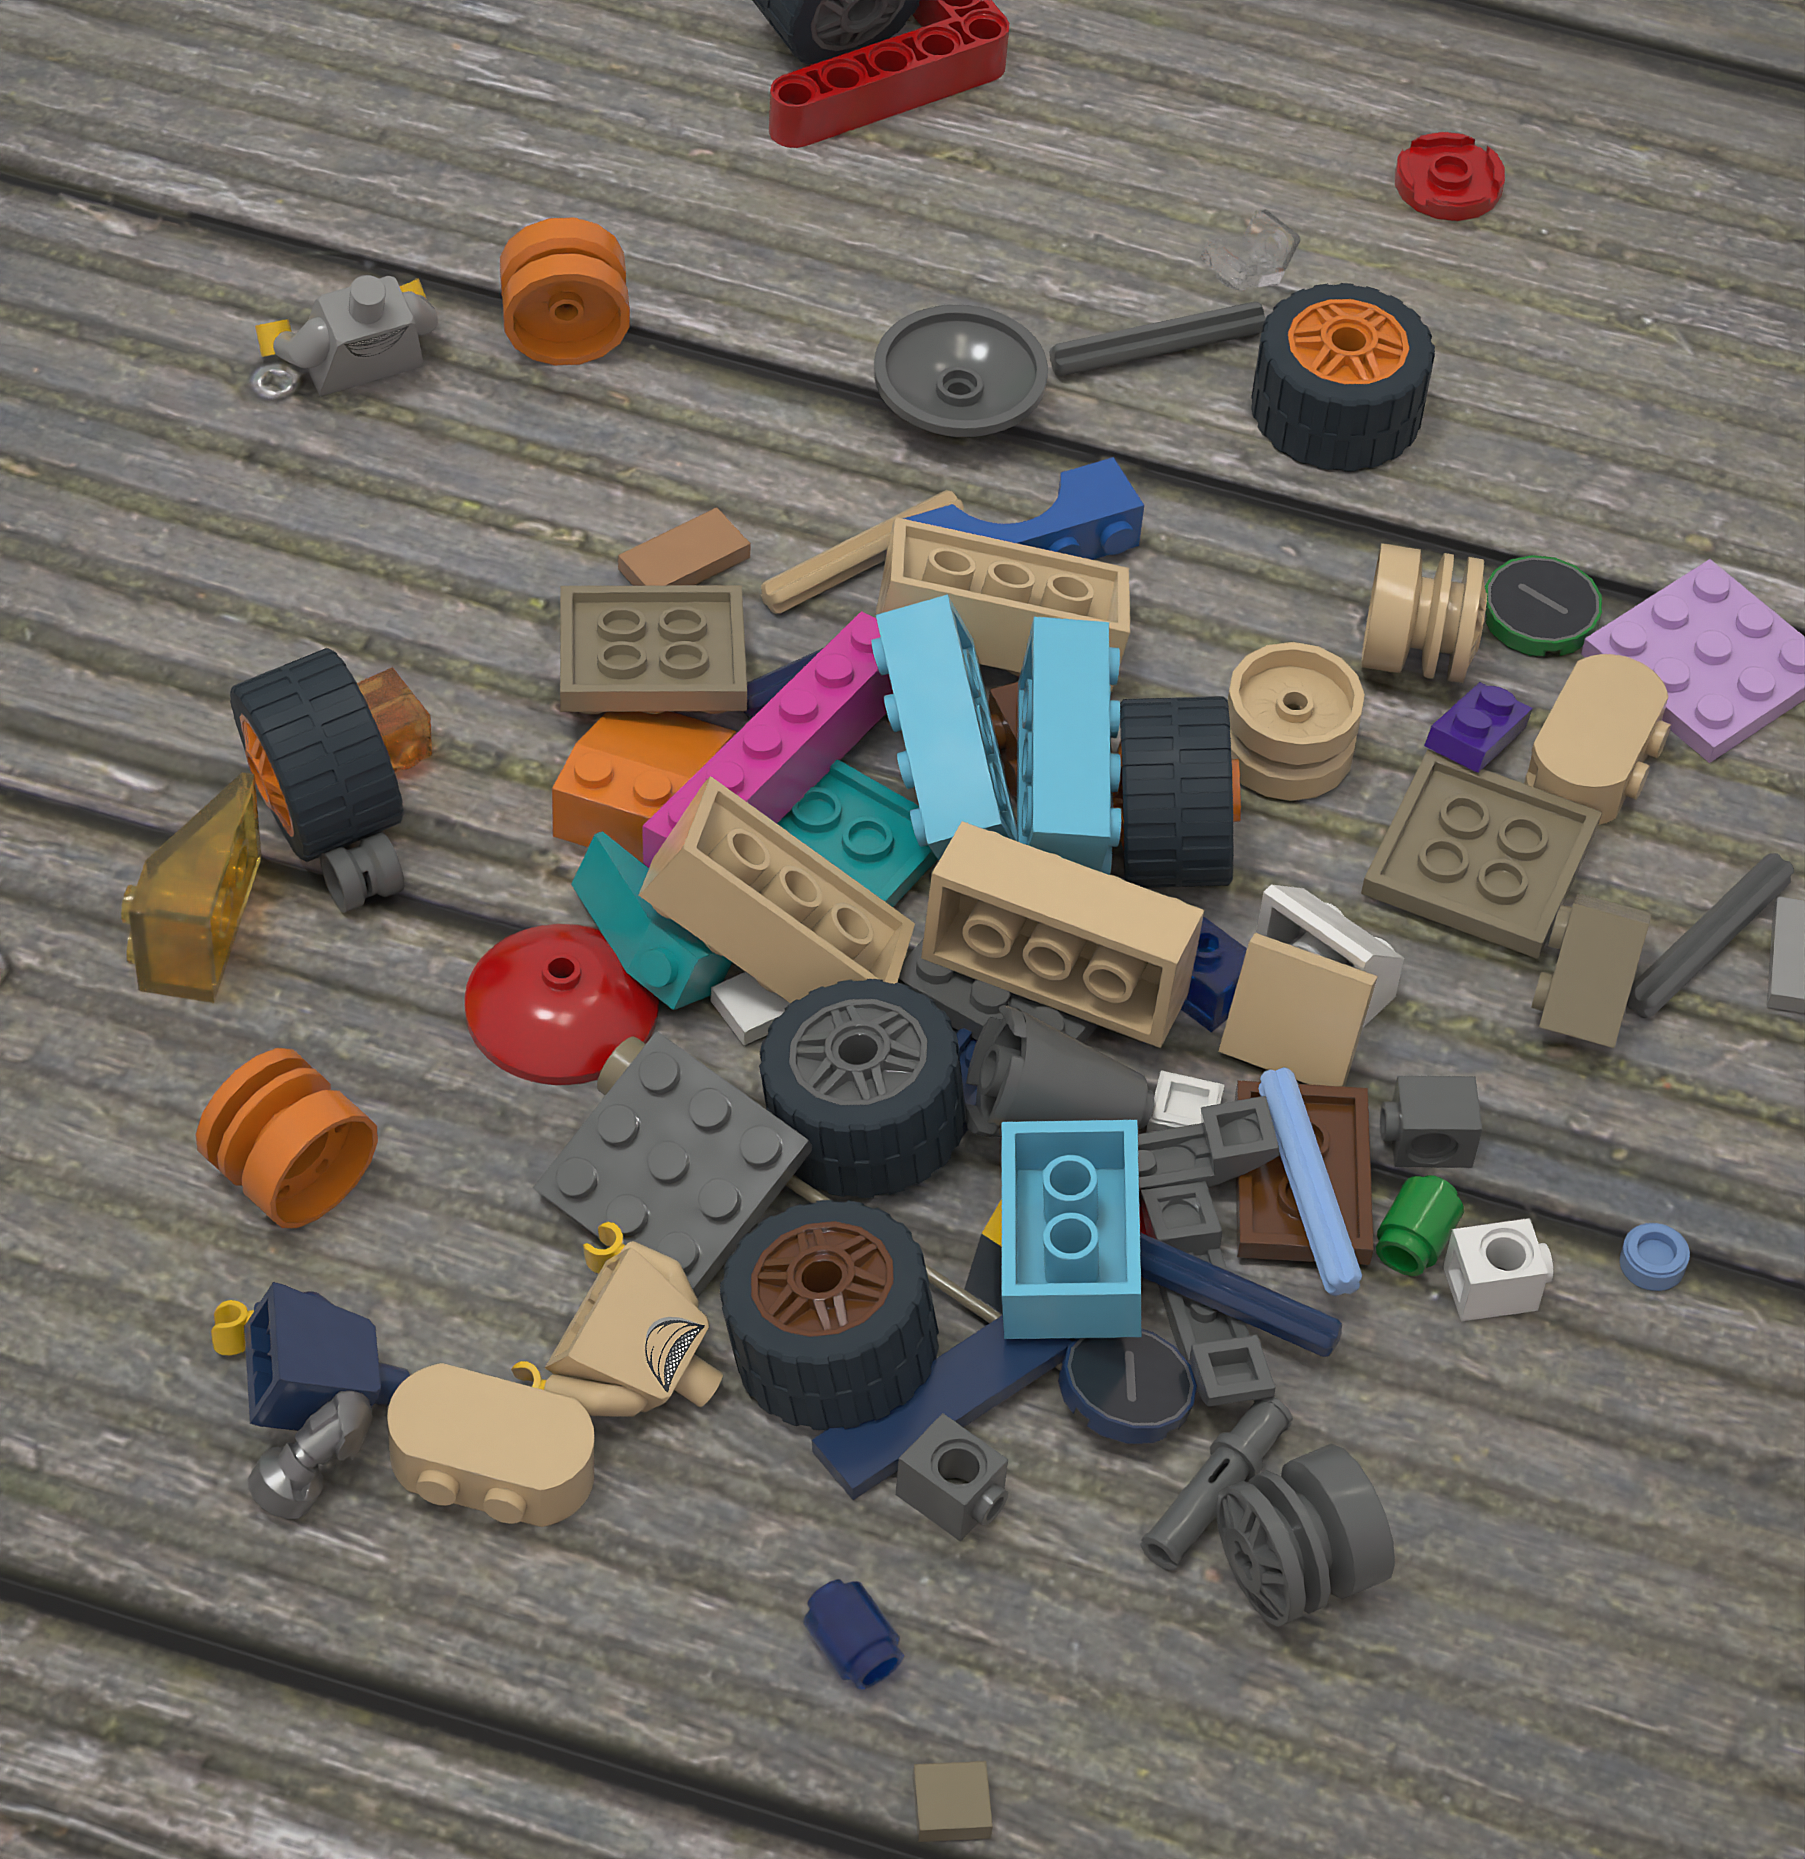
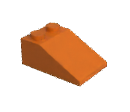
M641 711L606 712L575 744L552 788L553 837L589 847L594 835L603 831L643 863V825L736 735V731L671 711L660 714H647Z

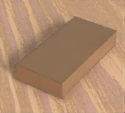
M716 507L619 554L618 570L633 586L696 585L749 559L751 543Z

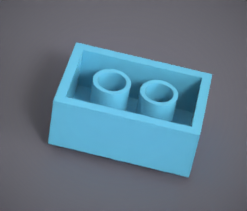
M1137 1120L1002 1122V1310L1004 1339L1142 1337Z

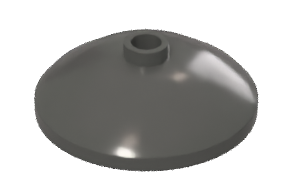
M941 305L916 311L902 318L889 328L881 338L875 352L874 380L879 394L885 403L897 415L909 423L940 435L978 437L1006 430L1023 421L1038 407L1047 387L1048 363L1045 352L1036 337L1014 319L983 307Z

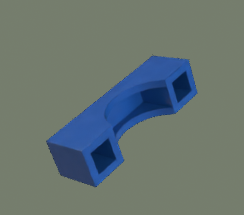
M1114 457L1061 472L1058 498L1055 503L1043 514L1027 521L1009 524L987 522L966 514L953 504L903 519L1094 560L1107 555L1120 554L1127 549L1139 546L1144 504Z

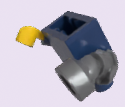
M272 1282L262 1300L255 1303L254 1310L247 1311V1307L239 1301L227 1300L222 1302L214 1312L215 1326L211 1329L214 1350L221 1355H237L246 1350L250 1424L259 1427L298 1431L295 1434L297 1441L295 1444L288 1442L284 1447H272L265 1451L248 1477V1489L253 1499L262 1509L277 1517L295 1519L308 1513L323 1489V1476L318 1468L319 1464L323 1465L336 1456L338 1460H344L349 1456L353 1460L359 1452L369 1430L373 1417L372 1406L377 1404L389 1407L394 1392L410 1374L405 1368L379 1362L376 1326L368 1318L335 1306L317 1292H301L286 1285Z

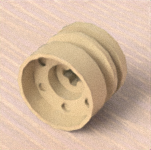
M1381 543L1366 623L1361 667L1401 673L1410 648L1422 650V671L1424 677L1433 679L1439 652L1450 654L1447 680L1464 683L1467 668L1479 649L1485 618L1487 593L1483 577L1484 559L1468 557L1462 583L1451 581L1454 561L1453 554H1443L1433 579L1422 577V554L1420 549Z

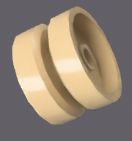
M1288 642L1266 645L1246 655L1234 669L1228 694L1231 758L1239 759L1240 783L1266 797L1294 801L1316 798L1338 787L1350 772L1365 694L1358 675L1342 658L1319 646Z

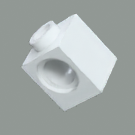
M1530 1218L1452 1230L1443 1268L1461 1322L1538 1311L1545 1284L1550 1283L1553 1279V1262L1548 1246L1545 1243H1538Z

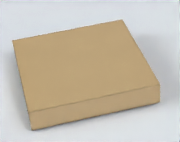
M1255 933L1248 944L1218 1052L1268 1070L1276 1071L1283 1067L1288 1068L1294 1073L1296 1080L1309 1085L1345 1087L1378 976Z

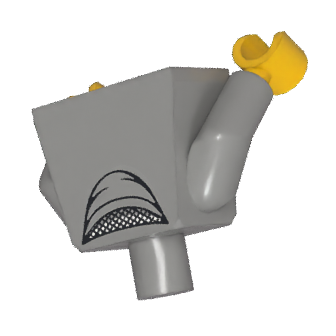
M363 275L356 278L350 287L322 294L315 300L308 321L296 334L291 331L289 319L255 325L261 356L276 354L279 358L296 366L307 368L321 397L423 367L418 334L427 335L435 330L438 316L435 308L427 300L419 278L399 286L396 278L392 276L377 278L371 275Z

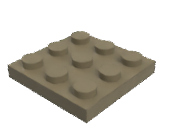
M742 585L560 586V712L599 714L602 712L641 711L647 714H660L666 711H704L710 714H720L727 711H747Z
M1427 749L1364 877L1361 894L1539 959L1554 926L1561 904H1564L1595 836L1602 812L1484 769L1477 773L1437 752Z

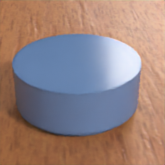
M1645 1223L1636 1226L1627 1234L1620 1253V1267L1628 1280L1636 1286L1651 1291H1663L1676 1286L1682 1280L1689 1261L1690 1251L1686 1240L1673 1228L1659 1223Z

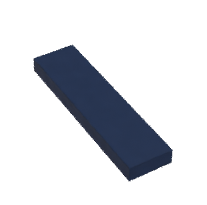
M1002 1315L934 1360L931 1365V1373L926 1382L916 1389L914 1396L904 1405L897 1406L890 1411L889 1415L883 1418L861 1423L858 1427L844 1429V1427L829 1428L812 1439V1452L851 1499L855 1500L898 1471L899 1457L942 1413L964 1428L1062 1363L1067 1348L1072 1341L1069 1338L1004 1339Z

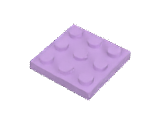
M1711 559L1586 637L1581 653L1585 658L1599 654L1626 656L1652 669L1663 681L1669 696L1662 721L1671 724L1670 730L1708 763H1711L1805 700V636Z

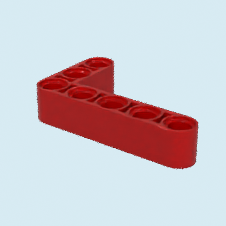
M920 0L913 17L922 28L776 78L771 84L770 137L777 144L787 148L805 147L993 82L1005 73L1010 23L992 0Z

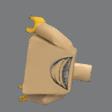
M606 1222L598 1227L599 1239L602 1243L611 1247L597 1249L591 1244H583L586 1264L593 1272L598 1273V1276L545 1366L553 1375L547 1380L542 1379L535 1365L527 1361H520L511 1368L514 1377L523 1381H532V1387L577 1399L586 1409L589 1416L634 1417L640 1412H647L664 1404L673 1391L698 1407L704 1406L717 1390L723 1373L694 1354L710 1323L707 1316L698 1309L699 1301L681 1264L677 1260L640 1243L632 1241L625 1245L621 1229L615 1223Z

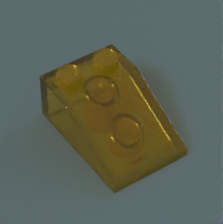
M240 773L145 860L137 886H127L122 902L121 919L123 923L130 924L131 932L127 944V962L135 964L139 991L215 1003L262 857L254 774Z

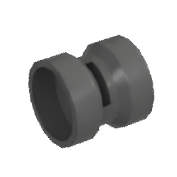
M383 832L362 838L360 845L353 849L347 850L337 847L321 853L320 865L326 886L334 903L341 912L345 913L361 907L367 897L375 894L388 897L404 890V876L398 856L390 840Z

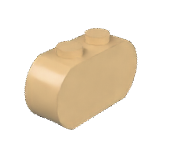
M1599 654L1577 661L1533 744L1532 756L1524 784L1601 811L1602 815L1599 825L1616 819L1627 796L1635 800L1639 797L1650 770V765L1644 762L1648 755L1655 758L1660 756L1670 732L1671 724L1662 721L1669 696L1661 678L1645 664L1626 656Z
M444 1363L431 1365L415 1372L401 1383L391 1398L387 1421L390 1461L393 1472L407 1491L419 1494L428 1502L443 1506L454 1503L480 1510L503 1523L514 1524L524 1522L544 1527L558 1523L574 1514L585 1503L594 1483V1428L588 1412L575 1398Z

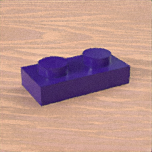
M1479 682L1431 725L1424 746L1479 773L1526 728L1533 708L1517 701L1514 695L1506 689L1497 686H1487Z

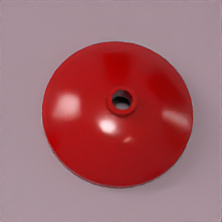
M577 924L540 925L506 937L481 957L469 976L465 991L466 1024L474 1043L480 1051L504 1071L524 1080L548 1085H574L598 1080L606 1061L623 1041L633 1036L644 1043L650 1040L656 1027L659 1011L658 997L625 971L601 931L593 927Z

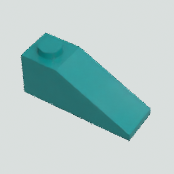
M603 831L596 833L571 885L604 938L617 955L625 971L673 1010L710 996L711 987L723 982L732 962L726 957L712 952L702 940L674 920L660 915L650 903L638 896L649 868Z

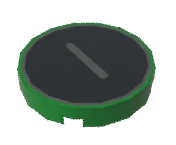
M1530 555L1511 559L1495 569L1485 585L1487 593L1485 622L1490 632L1506 646L1522 653L1544 657L1546 651L1561 650L1560 656L1574 653L1583 647L1585 638L1596 632L1602 615V596L1593 579L1577 566L1555 557Z

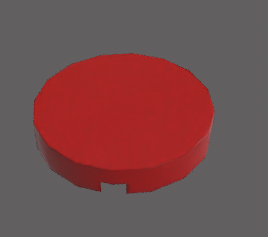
M1451 132L1426 134L1411 141V147L1405 151L1402 149L1398 155L1395 168V187L1402 200L1417 212L1441 220H1468L1478 218L1495 207L1502 196L1505 183V167L1494 150L1487 146L1485 151L1481 147L1475 146V139L1470 136Z

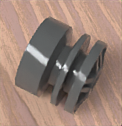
M1334 1444L1326 1445L1284 1464L1281 1476L1266 1470L1249 1479V1483L1242 1480L1227 1486L1218 1493L1216 1503L1218 1531L1227 1560L1239 1586L1251 1605L1265 1621L1277 1627L1301 1617L1303 1611L1310 1614L1327 1606L1330 1594L1340 1599H1345L1392 1577L1395 1566L1394 1542L1386 1513L1374 1486L1360 1464L1342 1447Z

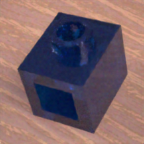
M1203 916L1189 992L1180 1010L1212 1033L1228 1019L1247 948Z

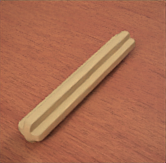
M945 490L763 582L761 585V598L764 605H767L772 613L781 614L885 561L895 517L903 519L951 504L963 511L964 506L961 499H957L953 491Z

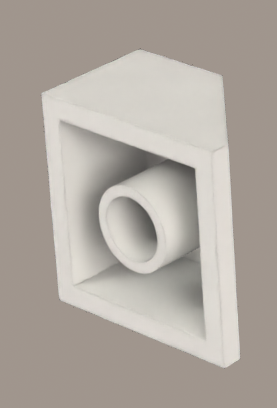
M1271 884L1263 892L1256 933L1378 976L1363 1027L1396 997L1404 957L1396 953L1386 941L1373 937L1344 917L1338 908L1332 904L1324 903L1304 888Z

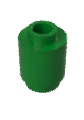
M1433 1175L1408 1178L1377 1230L1379 1242L1376 1245V1253L1380 1260L1392 1270L1408 1276L1421 1275L1425 1268L1435 1265L1451 1237L1452 1230L1457 1227L1464 1214V1206L1458 1197L1456 1189L1448 1181Z

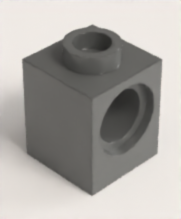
M1397 1076L1392 1102H1382L1380 1111L1382 1141H1392L1395 1167L1473 1168L1482 1133L1476 1076Z
M942 1413L899 1457L895 1495L961 1542L978 1523L983 1526L990 1524L1004 1507L1008 1498V1491L1005 1490L1008 1459ZM960 1478L969 1483L958 1485L950 1483L946 1479Z

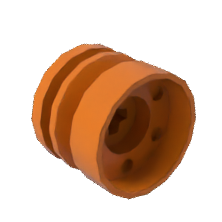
M275 1048L259 1054L235 1070L214 1093L201 1115L195 1134L197 1151L219 1169L235 1186H242L243 1193L281 1228L302 1227L318 1220L336 1207L360 1181L372 1161L378 1143L377 1125L340 1091L331 1090V1084L296 1051L285 1048Z

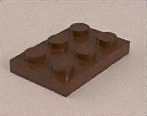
M1238 1080L1235 1101L1261 1097L1258 1089L1261 1082ZM1298 1084L1358 1264L1370 1265L1374 1247L1368 1088ZM1280 1153L1278 1157L1266 1164L1236 1177L1237 1257L1316 1262Z

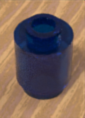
M841 1579L833 1580L819 1588L809 1598L807 1606L810 1610L804 1617L803 1625L841 1679H851L857 1689H866L881 1682L898 1668L904 1659V1654L897 1646L900 1636L861 1582L852 1581L844 1584Z

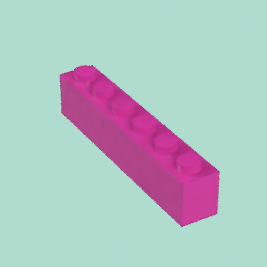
M861 611L643 825V864L650 867L654 856L703 783L710 776L777 824L804 797V794L830 771V766L837 759L841 760L887 713L884 696L893 694L889 674L883 676L880 674L872 650L871 640L881 637L876 618Z

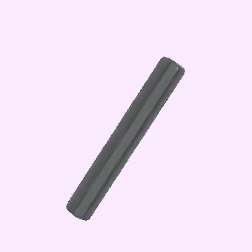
M1249 302L1058 343L1049 351L1050 362L1055 375L1060 377L1259 334L1263 329L1266 317L1263 307L1259 302Z
M1770 853L1758 862L1633 982L1627 1001L1628 1008L1636 1010L1642 1018L1654 1016L1791 883V875L1794 873L1791 862L1784 861L1778 853Z

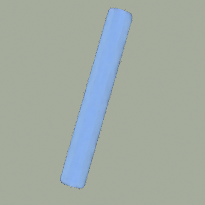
M1285 1067L1276 1071L1269 1069L1261 1075V1083L1258 1089L1260 1095L1266 1096L1279 1146V1153L1324 1288L1331 1296H1338L1343 1293L1352 1294L1359 1289L1362 1273L1295 1075L1290 1069Z

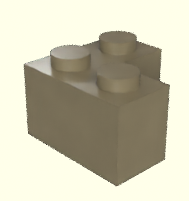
M1579 893L1576 896L1573 907L1561 904L1548 947L1560 950L1554 974L1541 971L1531 1006L1532 1009L1543 1011L1539 1024L1540 1028L1604 1046L1615 1047L1652 913Z

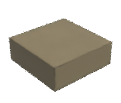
M986 1761L914 1764L912 1777L918 1842L991 1839L993 1824Z

